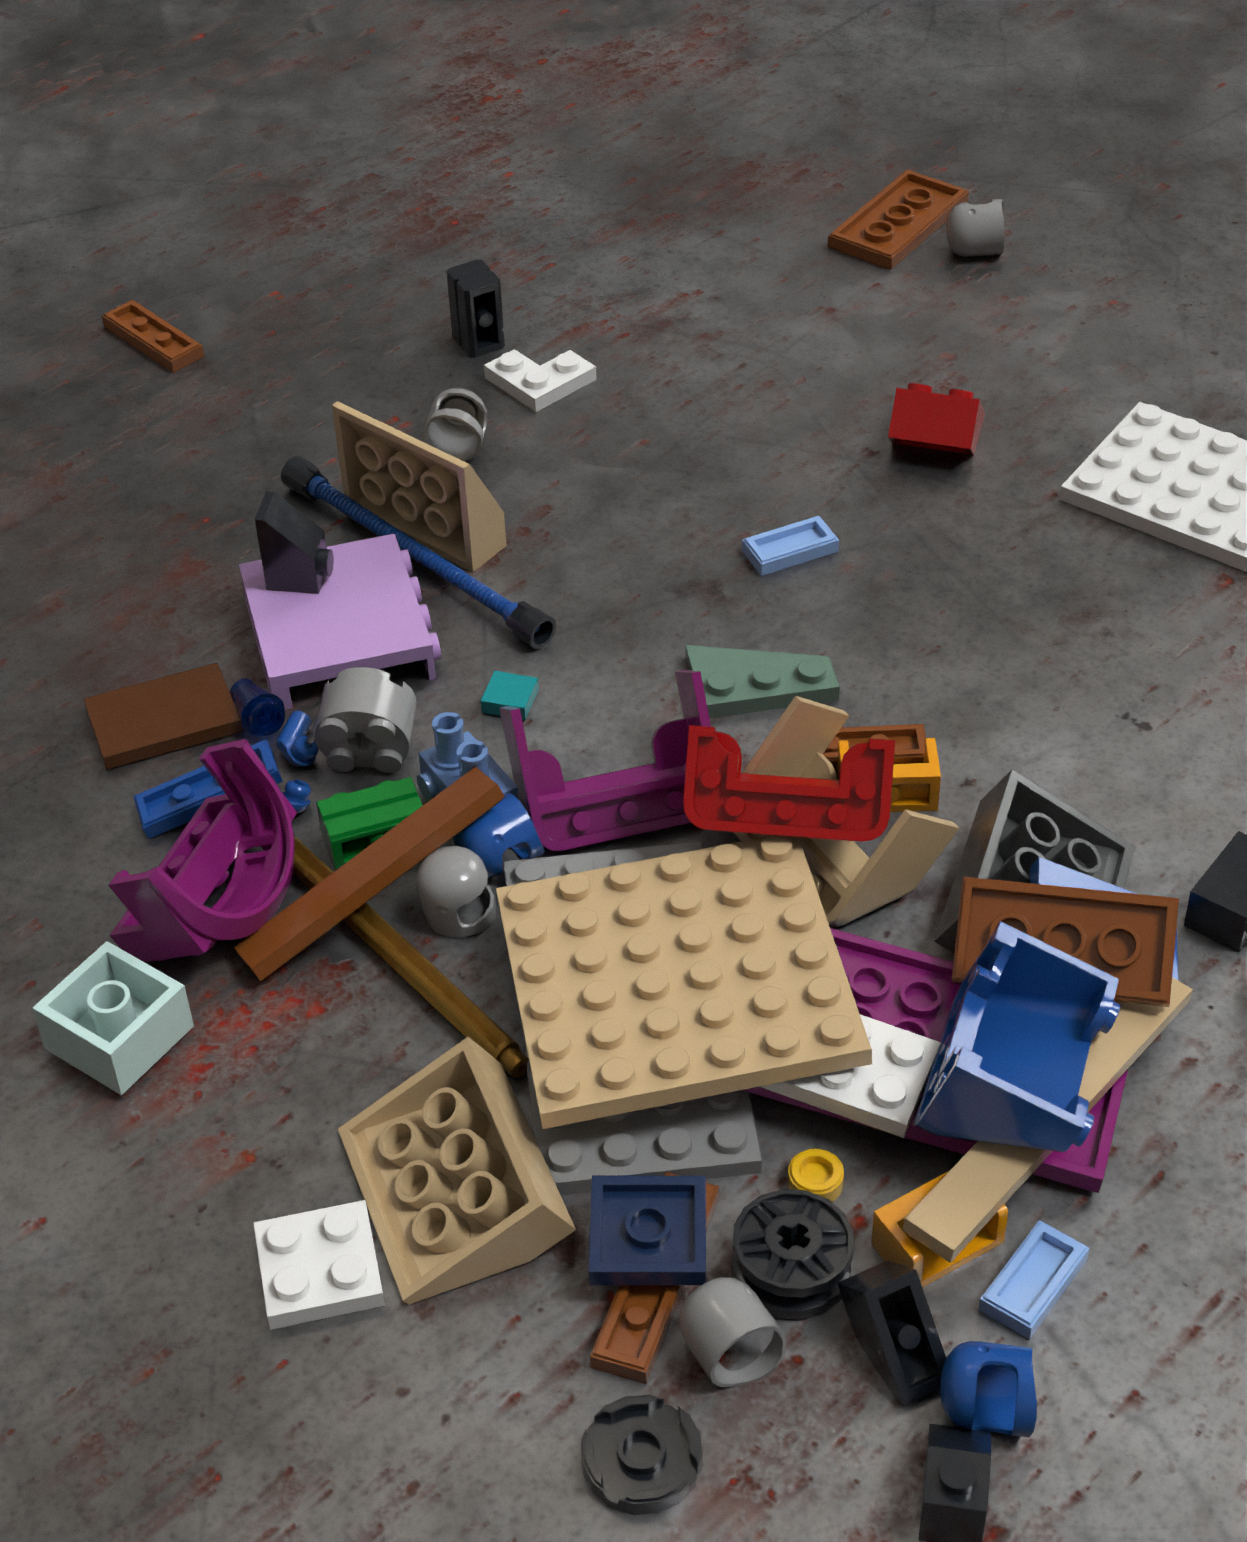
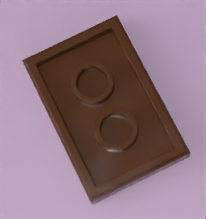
M217 662L83 698L106 770L243 732L240 716Z

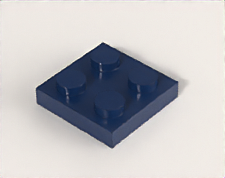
M592 1175L589 1285H702L706 1283V1176Z

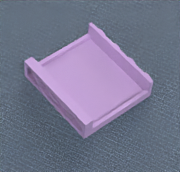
M395 534L326 547L333 551V571L331 576H325L319 594L266 590L262 560L239 564L244 598L274 712L293 708L289 687L337 678V673L349 668L368 667L381 669L423 660L429 680L436 679L434 660L441 659L438 636L436 632L428 633V631L432 630L428 607L426 604H418L422 602L417 576L409 577L413 575L410 555L407 549L400 551Z

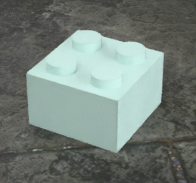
M108 941L100 946L32 1008L44 1049L120 1095H123L194 1027L185 985Z

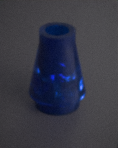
M247 678L240 679L232 685L230 694L242 725L247 732L253 735L270 736L282 727L285 721V707L283 701L278 696L257 686L252 680Z

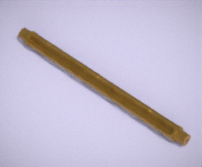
M294 836L295 857L292 873L309 889H312L331 875L333 871L307 848L299 838ZM363 904L343 920L466 1038H471L499 1061L513 1078H519L527 1072L526 1062L529 1059L520 1051V1045L369 904Z

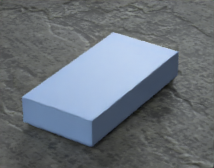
M815 516L742 539V552L758 573L764 576L839 552V539L820 516Z
M1039 1220L980 1298L979 1311L1030 1340L1088 1260L1090 1248Z

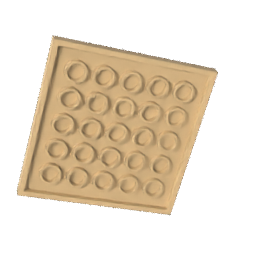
M770 835L496 888L542 1129L872 1064V1048L799 837Z

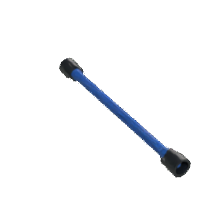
M295 456L284 465L281 472V481L286 487L309 500H324L379 537L395 534L400 551L407 549L411 558L502 616L506 625L513 630L512 633L532 648L540 649L552 639L556 630V621L553 617L525 601L519 603L509 601L460 568H457V566L332 487L328 478L323 476L320 470L305 458Z

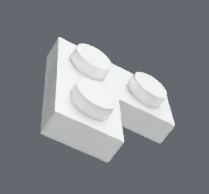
M514 349L484 365L485 379L535 412L597 380L596 366L571 350L558 355L542 365H538Z

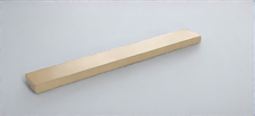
M1172 977L1169 1007L1116 1002L1120 1004V1010L1112 1028L1107 1034L1099 1031L1090 1045L1078 1094L1089 1101L1087 1113L1188 1004L1193 989ZM977 1141L905 1217L902 1231L951 1263L1052 1151Z

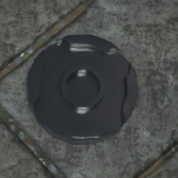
M652 1395L625 1396L605 1405L594 1416L595 1421L589 1426L587 1433L585 1430L581 1440L583 1476L592 1493L610 1508L632 1515L660 1513L679 1504L696 1486L703 1466L701 1434L691 1416L679 1406L678 1410H676L674 1407L664 1404V1399Z

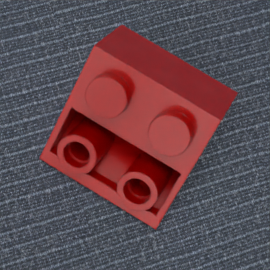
M909 383L907 389L896 388L888 438L892 444L974 455L984 422L985 412L980 399L973 398V392L949 389L948 395L932 393L933 387L917 383Z

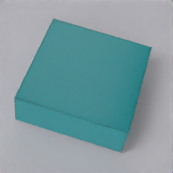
M494 670L480 701L481 713L501 716L499 708L511 706L520 708L522 720H526L539 691L538 678Z

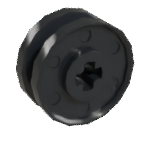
M782 1189L763 1194L743 1208L734 1224L732 1277L748 1285L773 1317L802 1320L823 1314L842 1299L837 1283L851 1277L854 1232L845 1213L827 1198L807 1190Z

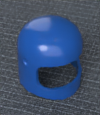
M510 793L504 794L505 797L502 801L453 837L454 846L470 849L482 859L488 872V878L499 876L503 872L502 856L508 848H511L520 859L538 858L545 853L526 809Z
M968 1341L953 1348L946 1357L940 1381L941 1403L946 1416L961 1428L1029 1438L1034 1432L1037 1420L1032 1348L981 1341Z

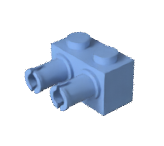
M444 712L434 717L432 729L434 731L435 746L418 753L421 774L417 775V784L427 801H430L475 766L497 783L503 794L510 793L518 799V787L488 754V747H485L482 741L476 740L469 731L463 733L464 722L462 718L460 719L459 714Z

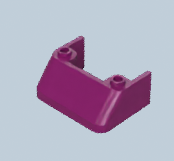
M675 671L684 718L668 721L657 728L651 742L654 763L567 782L563 780L558 760L551 753L543 750L528 751L520 708L511 706L499 708L513 779L518 787V794L522 805L532 820L544 847L553 851H562L691 823L684 812L683 804L689 725L711 727L701 671Z

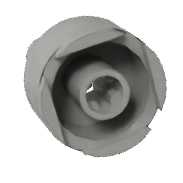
M368 667L345 669L337 673L336 680L329 683V680L327 681L323 689L314 739L318 749L327 757V765L331 769L343 773L352 771L354 767H375L384 773H395L400 770L402 761L406 758L409 751L417 707L415 693L409 685L403 681V685L400 687L394 682L389 681L390 673Z

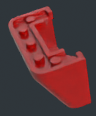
M689 725L683 799L684 812L691 823L698 828L706 830L860 842L874 840L882 835L890 819L895 740L869 738L867 743H858L852 746L843 755L839 780L741 773V748L733 737L726 733L717 732L715 727Z

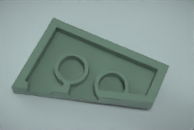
M685 645V659L688 669L701 671L709 718L787 708L795 696L818 703L839 700L840 686L829 656Z

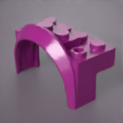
M246 739L207 747L200 756L199 760L225 794L209 797L204 800L159 866L147 872L132 875L126 870H121L116 873L108 885L128 909L109 936L120 949L143 962L165 961L171 958L190 955L199 956L211 949L217 940H233L249 936L258 931L274 916L285 898L294 867L295 840L292 820L296 816L297 811L281 792L279 786ZM259 846L263 850H265L254 853H244L249 848ZM235 860L232 877L225 892L211 908L206 907L204 903L212 891L227 879L229 875L227 869Z

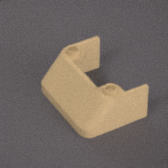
M795 696L742 773L837 780L833 765L823 753L849 718V715L844 710ZM905 809L870 858L854 841L799 837L829 926H843L911 893L959 830V827L952 821ZM733 832L740 841L770 836L768 834Z

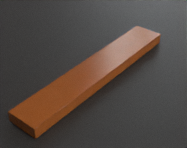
M475 766L266 922L258 931L234 946V950L260 981L264 980L425 859L429 854L502 801L505 796L498 784Z

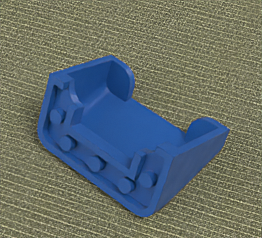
M1000 921L966 974L953 1000L940 1040L941 1043L916 1115L915 1126L935 1136L1065 1152L1072 1144L1080 1147L1091 1130L1094 1116L1087 1113L1089 1101L1078 1095L1092 1040L1099 1031L1107 1034L1118 1016L1120 1004L1114 1002L1119 979Z

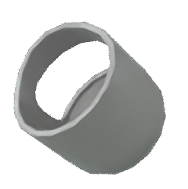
M992 199L990 203L979 205L964 202L956 205L950 211L946 223V233L949 246L956 255L961 257H980L1003 254L1005 240L1003 199Z
M451 388L441 392L434 398L423 429L424 443L462 461L469 460L475 456L482 445L488 420L487 409L481 398L474 392L464 388Z
M460 846L443 847L429 854L418 867L415 881L417 893L428 927L437 934L447 937H466L479 934L488 929L496 919L497 905L490 886L487 885L488 872L482 859L472 850ZM484 892L490 898V904L485 914L474 923L463 924L459 920L457 910Z
M721 1277L710 1280L695 1289L683 1303L678 1320L681 1335L687 1347L713 1384L719 1387H735L763 1379L778 1367L785 1356L787 1341L782 1329L762 1304L756 1293L748 1285L736 1278ZM759 1330H774L772 1340L767 1348L747 1366L740 1370L731 1371L720 1364L719 1360L722 1355L735 1342Z

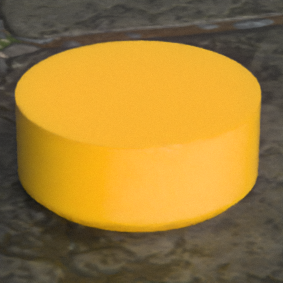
M808 1149L793 1157L788 1167V1188L790 1190H807L827 1198L831 1202L840 1196L844 1185V1167L837 1156L823 1149Z

